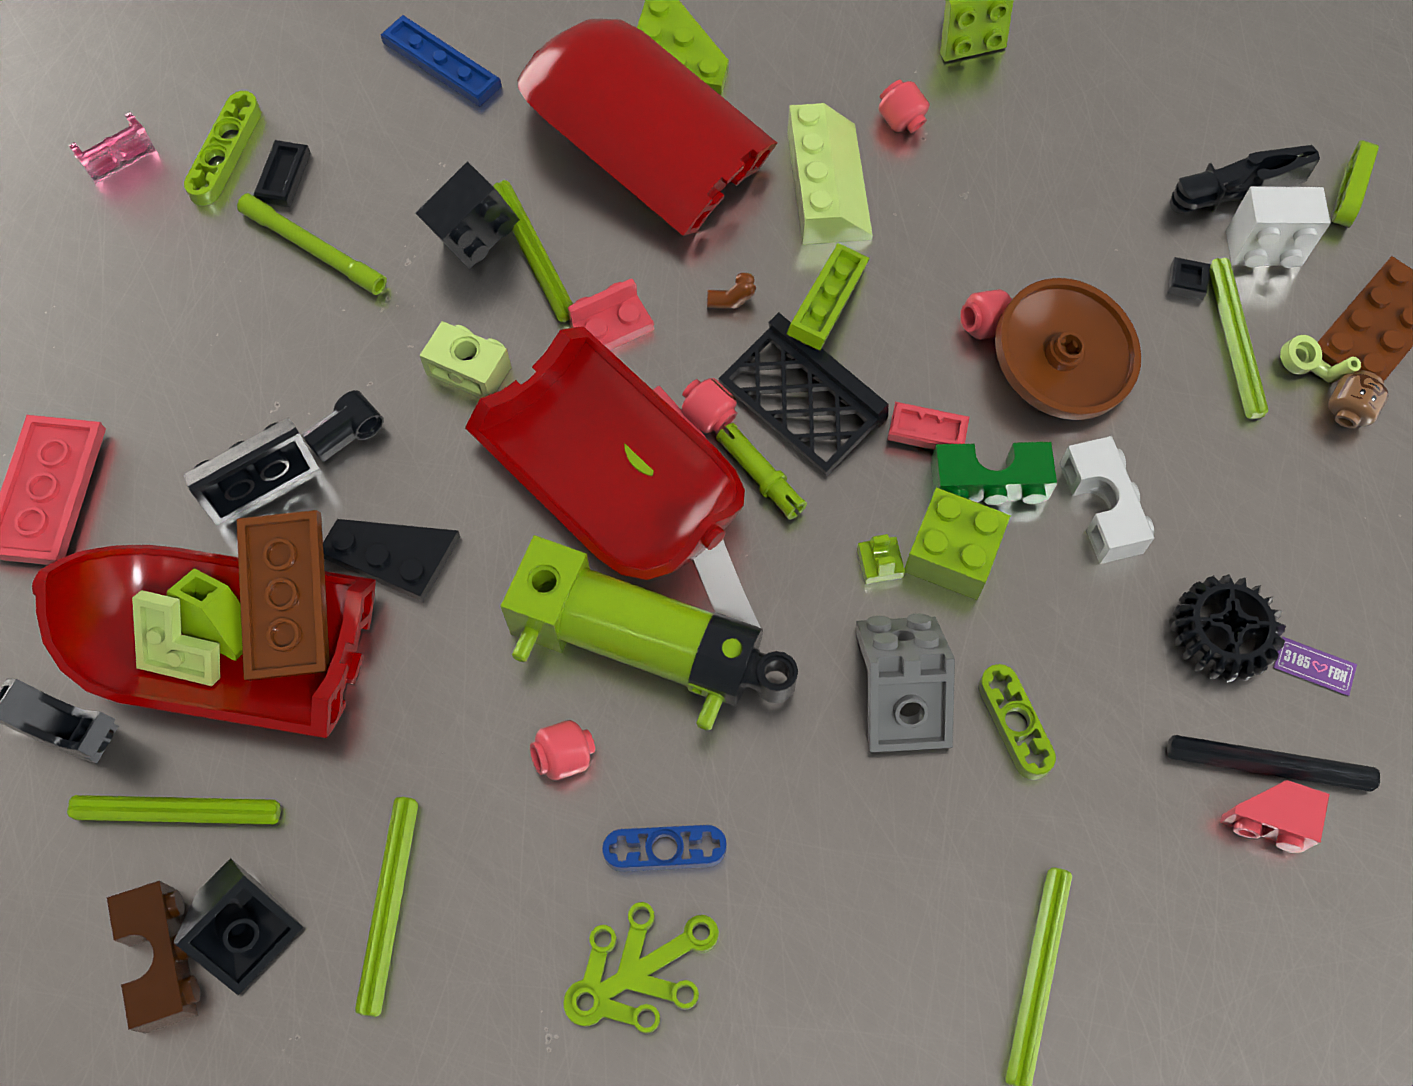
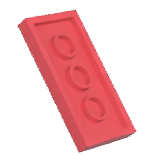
M26 415L0 491V560L49 565L58 559L66 557L106 431L101 422Z

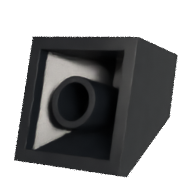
M230 858L197 891L175 937L174 943L230 990L239 995L304 927L258 881Z

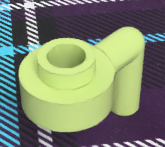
M1298 335L1282 346L1280 351L1281 361L1288 371L1297 375L1312 371L1328 383H1333L1344 375L1354 373L1361 368V362L1357 357H1350L1334 366H1330L1322 360V350L1318 342L1308 335Z

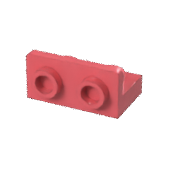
M633 279L614 283L606 290L591 297L580 298L568 307L571 328L584 326L609 350L654 331V322L637 296V285Z

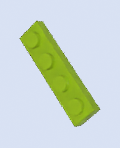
M837 243L792 320L786 335L799 340L803 344L821 350L870 258Z

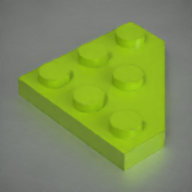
M645 0L637 28L645 32L713 90L722 95L729 70V60L679 0Z

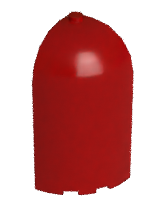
M589 19L557 34L535 52L517 78L518 90L536 112L683 236L696 233L711 212L724 199V194L721 193L724 187L730 182L737 186L746 177L759 171L778 143L645 32L621 19Z
M584 326L560 330L546 352L532 366L536 372L523 384L515 380L501 391L480 398L465 426V429L591 553L624 576L649 580L670 574L682 568L700 555L706 548L708 550L715 548L726 534L724 530L744 506V486L735 468L721 452ZM624 443L654 471L653 476L645 475L632 466L627 458Z
M116 545L83 550L63 557L40 569L32 583V592L36 599V615L42 643L60 671L86 692L122 704L327 738L345 710L346 701L343 700V692L347 683H356L364 656L362 653L356 652L361 630H370L376 579L325 571L330 666L327 673L248 681L244 680L243 654L234 661L220 653V679L213 686L137 669L132 597L141 590L167 596V591L195 568L228 585L240 602L238 557L178 547Z

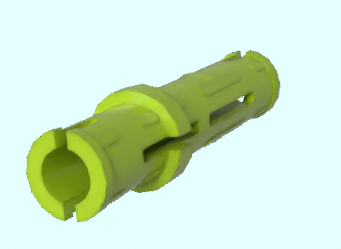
M730 423L725 426L729 431L728 434L721 429L717 434L716 440L728 450L758 483L761 494L765 498L770 497L789 520L797 517V514L794 512L795 508L799 513H802L807 506V502L786 482L787 476L781 470L776 471L742 434L736 424Z

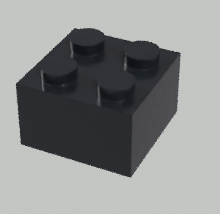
M468 161L415 212L469 269L482 261L487 256L488 251L501 238L507 236L512 231L514 225L520 220L498 191Z

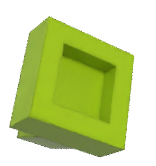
M888 534L873 536L870 541L858 543L857 552L865 584L904 577L905 569L897 537L889 538Z

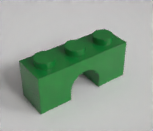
M1052 442L1013 443L1006 458V469L999 471L987 469L979 463L976 457L975 444H936L931 459L933 492L937 487L974 502L998 505L1006 501H1023L1027 504H1037L1049 500L1057 485Z

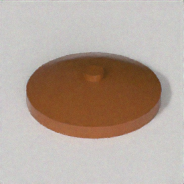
M1051 278L1037 281L1022 289L1011 300L1001 314L997 324L995 336L996 353L1004 376L1025 401L1046 414L1070 420H1085L1101 416L1126 398L1137 382L1141 368V347L1136 330L1124 310L1110 296L1090 284L1067 278Z

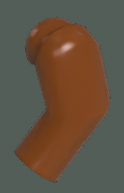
M740 273L736 276V285L731 289L707 290V308L736 309L742 306L755 294L754 276L750 273Z

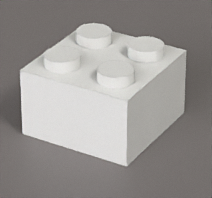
M1250 187L1226 229L1231 266H1247L1252 268L1259 266H1282L1285 268L1303 266L1331 224L1324 188Z

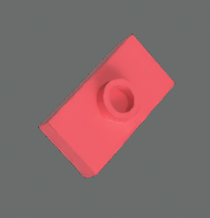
M895 402L887 440L933 450L936 444H965L970 417Z

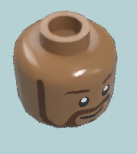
M1359 370L1355 373L1344 375L1340 379L1328 401V407L1335 416V421L1343 427L1354 429L1357 426L1372 425L1379 417L1388 400V390L1384 386V381L1381 377L1369 371Z

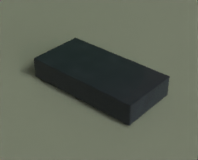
M275 140L253 194L254 197L266 204L290 208L311 154L308 145Z

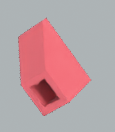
M1286 780L1236 805L1222 815L1220 823L1234 827L1233 831L1243 837H1263L1275 841L1276 846L1282 850L1301 853L1321 843L1330 794Z

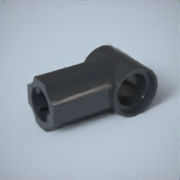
M353 390L340 397L335 403L334 412L304 432L302 437L315 455L324 462L356 438L358 440H366L374 436L382 427L384 418L360 391Z

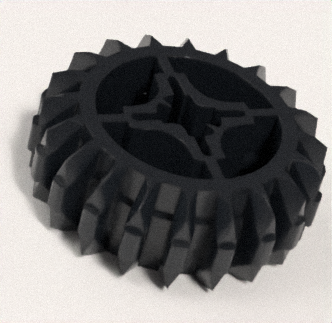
M1230 574L1222 576L1219 581L1213 575L1208 577L1203 583L1200 581L1194 583L1189 591L1184 592L1179 598L1180 605L1176 606L1172 615L1177 620L1171 625V631L1180 634L1175 639L1174 646H1185L1187 650L1183 654V660L1193 657L1197 661L1195 671H1201L1204 667L1209 668L1210 679H1216L1222 673L1227 683L1233 682L1237 677L1242 681H1246L1253 677L1254 674L1261 675L1268 669V665H1272L1280 655L1278 651L1284 647L1285 640L1280 636L1285 632L1286 625L1277 622L1283 610L1271 609L1269 605L1273 602L1274 596L1261 597L1259 595L1261 585L1254 586L1252 589L1248 588L1246 577L1239 579L1234 584ZM1217 603V610L1214 614H1210L1208 617H1200L1202 606ZM1248 639H1255L1254 650L1249 653L1240 654L1239 647L1243 642Z

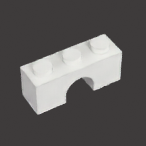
M1112 436L1068 446L1060 461V466L1072 496L1085 493L1095 494L1101 497L1109 508V511L1095 514L1086 529L1099 564L1143 554L1154 540V525L1150 517L1145 516L1140 504L1139 489L1135 482H1131L1126 471V459L1123 451L1120 448L1117 449Z

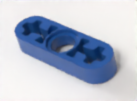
M712 825L618 829L611 832L605 838L602 850L609 867L620 872L708 868L718 865L723 860L726 854L727 843L723 832ZM681 836H690L689 845H699L702 843L704 836H711L712 843L719 844L720 848L713 849L712 856L705 857L702 849H689L691 858L682 859L684 843ZM661 837H669L677 844L676 854L668 860L657 858L652 851L653 844ZM639 838H647L645 849L648 861H640V852L627 853L625 861H619L617 854L610 853L611 849L618 847V841L626 840L627 846L630 848L641 847Z

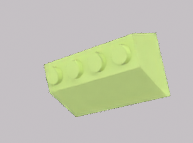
M825 103L790 105L787 134L802 245L872 240L873 234L855 124Z

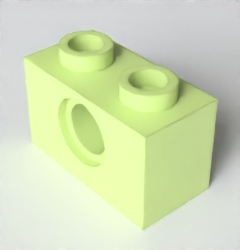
M441 321L419 355L426 375L480 398L497 392L512 368L507 348L502 343L492 338L486 340L474 335L468 328L462 325L453 326L444 321ZM467 357H473V358L470 359V360H466V361L463 360L464 358H467Z

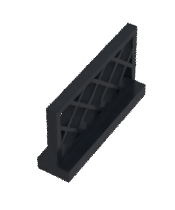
M778 312L768 322L769 329L718 379L729 392L827 476L875 426L879 428L889 418V404L824 349L818 350L786 335L791 322ZM770 342L781 350V361L760 362V352ZM786 355H787L792 361H786ZM802 368L808 373V384L786 385V369ZM781 369L782 385L760 387V370ZM741 371H755L756 387L740 388L732 380ZM812 377L819 383L813 384ZM829 391L835 396V407L813 408V392ZM808 392L809 409L787 410V393ZM782 393V410L766 411L761 406L762 394ZM749 395H756V401ZM839 400L847 407H840ZM856 414L865 423L857 431L841 432L840 415ZM836 415V432L814 433V416ZM809 416L810 433L793 434L788 430V417ZM776 418H783V425ZM842 439H848V440L841 446V440H842ZM837 440V451L825 462L815 453L814 441ZM802 441H810V448Z

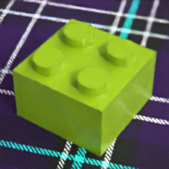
M936 487L904 568L905 573L978 600L989 576L1011 515Z

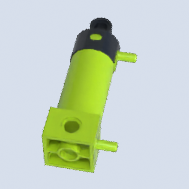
M536 535L533 536L500 606L510 634L519 638L512 653L515 660L526 662L534 644L562 653L566 643L687 686L688 691L706 697L696 722L697 726L703 730L708 731L712 729L722 702L736 706L744 689L747 687L755 689L762 699L770 703L784 702L795 691L798 675L796 662L785 652L774 651L767 654L760 652L759 646L763 635L762 628L717 612L715 614L591 570L587 553ZM779 671L786 676L787 680L781 684H773L765 676L769 672Z

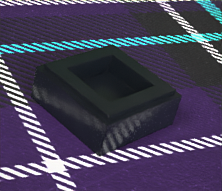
M1174 257L1170 268L1167 293L1203 300L1208 289L1210 264Z

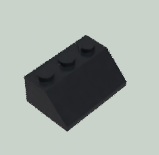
M288 417L281 422L268 425L262 432L246 441L235 443L229 450L213 459L200 462L194 469L185 473L184 477L190 492L217 526L318 470L319 467L299 431Z

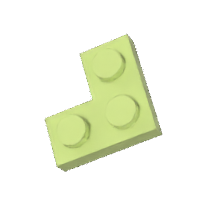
M143 590L132 597L137 669L213 686L220 679L219 643L181 635L180 599Z

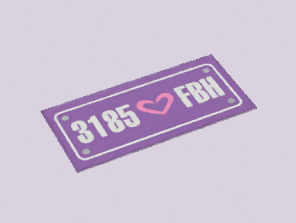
M1282 636L1285 643L1284 647L1278 651L1280 655L1275 661V669L1341 694L1350 695L1357 664Z

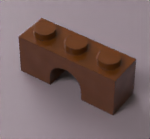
M159 880L107 897L114 941L130 947L149 941L154 953L152 964L142 977L121 984L128 1030L148 1033L198 1016L196 1002L200 1001L201 995L197 979L194 975H190L188 959L191 957L174 943L181 927L180 916L184 915L185 912L180 892Z

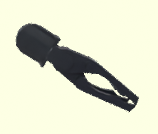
M1313 145L1250 153L1247 158L1219 169H1215L1212 163H1209L1205 172L1179 178V182L1170 199L1171 208L1175 212L1185 213L1209 206L1213 213L1221 202L1243 200L1250 187L1296 186L1308 180L1320 160L1319 153Z

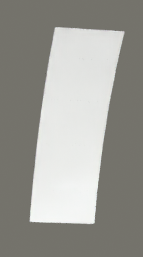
M722 539L715 548L711 550L706 548L694 559L715 613L717 612L761 628Z

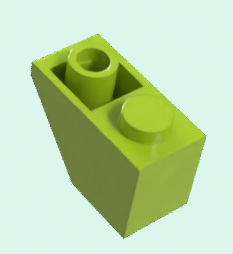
M194 568L167 591V596L180 599L181 633L190 637L219 643L220 653L236 661L243 654L241 604L228 585Z

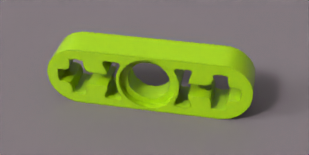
M1364 140L1358 142L1349 160L1331 222L1350 228L1355 221L1363 203L1379 145Z
M1002 664L988 667L979 681V693L1017 771L1025 778L1032 780L1041 779L1055 765V751L1014 670ZM993 677H996L999 682H1007V686L1003 690L1007 701L1009 702L1012 698H1015L1017 701H1011L1003 708H999L998 705H1001L1004 697L999 688L991 689L989 686L994 679ZM1012 711L1023 714L1027 719V729L1020 732L1010 729L1005 721L1006 714ZM1031 734L1034 735L1035 738L1030 741L1029 746L1034 755H1043L1044 760L1040 763V768L1035 763L1028 764L1025 760L1030 754L1026 742H1023L1020 746L1016 742L1027 739Z

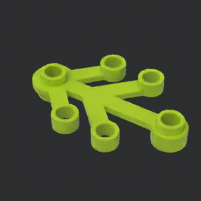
M645 902L635 903L628 912L630 928L618 972L603 982L601 980L607 954L615 948L617 937L610 926L599 925L595 927L590 934L592 950L584 978L572 984L564 996L566 1015L573 1023L579 1026H592L604 1017L633 1025L641 1033L649 1034L654 1032L660 1024L659 1012L653 1005L643 1004L635 1008L610 999L627 989L674 1002L678 1008L683 1010L693 1008L699 998L698 989L694 983L688 980L673 983L649 975L690 950L697 953H705L713 949L719 935L718 926L715 921L706 915H696L690 918L684 927V933L640 959L647 930L653 925L655 915L649 904ZM645 909L649 912L650 918L645 924H637L633 920V915L637 910ZM697 925H705L709 929L710 934L705 940H697L693 936V929ZM600 932H608L612 937L610 944L606 947H599L595 943V938ZM689 987L692 989L694 998L691 1002L684 1004L677 999V992L680 988ZM583 994H590L594 998L592 1008L587 1011L580 1010L577 1004L579 997ZM645 1010H649L655 1015L654 1024L647 1028L640 1026L638 1023L639 1014Z

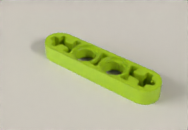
M238 91L230 95L184 181V187L193 203L206 206L214 203L220 197L261 116L260 106L256 97L251 92ZM229 130L239 131L231 139L222 138V135ZM213 157H225L224 161L219 165H208V162Z

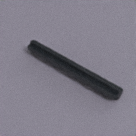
M1173 735L1169 738L1167 745L1168 757L1175 760L1370 792L1378 789L1380 786V771L1370 766L1180 735Z

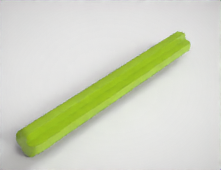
M502 180L500 183H495L493 187L520 219L514 225L512 231L558 321L565 323L569 320L568 307L573 305L510 182Z
M1226 257L1216 258L1210 264V276L1245 416L1248 419H1260L1265 417L1269 409L1231 262Z
M74 795L69 799V806L67 808L68 816L74 820L276 824L279 821L281 812L280 803L271 799Z
M396 797L393 802L355 1006L356 1013L362 1016H379L382 1010L418 809L417 801L409 797Z
M1051 867L1046 875L1006 1075V1083L1011 1086H1032L1072 881L1071 872L1061 868Z

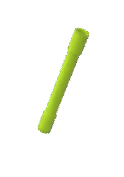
M246 193L240 197L237 203V210L261 226L270 228L348 276L351 281L370 293L378 295L384 290L387 278L363 262L354 260L280 215L271 206L253 195Z

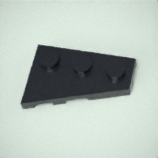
M337 519L323 541L324 559L367 578L376 579L378 583L424 602L461 536L458 530Z

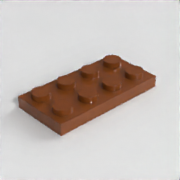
M1393 256L1389 258L1318 341L1324 362L1334 366L1350 357H1357L1361 362L1359 370L1372 372L1381 377L1383 381L1387 379L1413 347L1412 268Z
M311 510L238 518L237 539L244 680L253 681L327 673L330 666L321 512Z

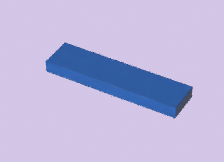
M404 15L380 34L385 45L478 107L483 105L502 87L499 77Z

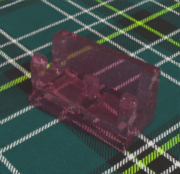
M131 112L124 115L129 122V127L111 137L104 138L102 142L84 152L81 151L75 142L68 145L95 184L156 151L145 129Z

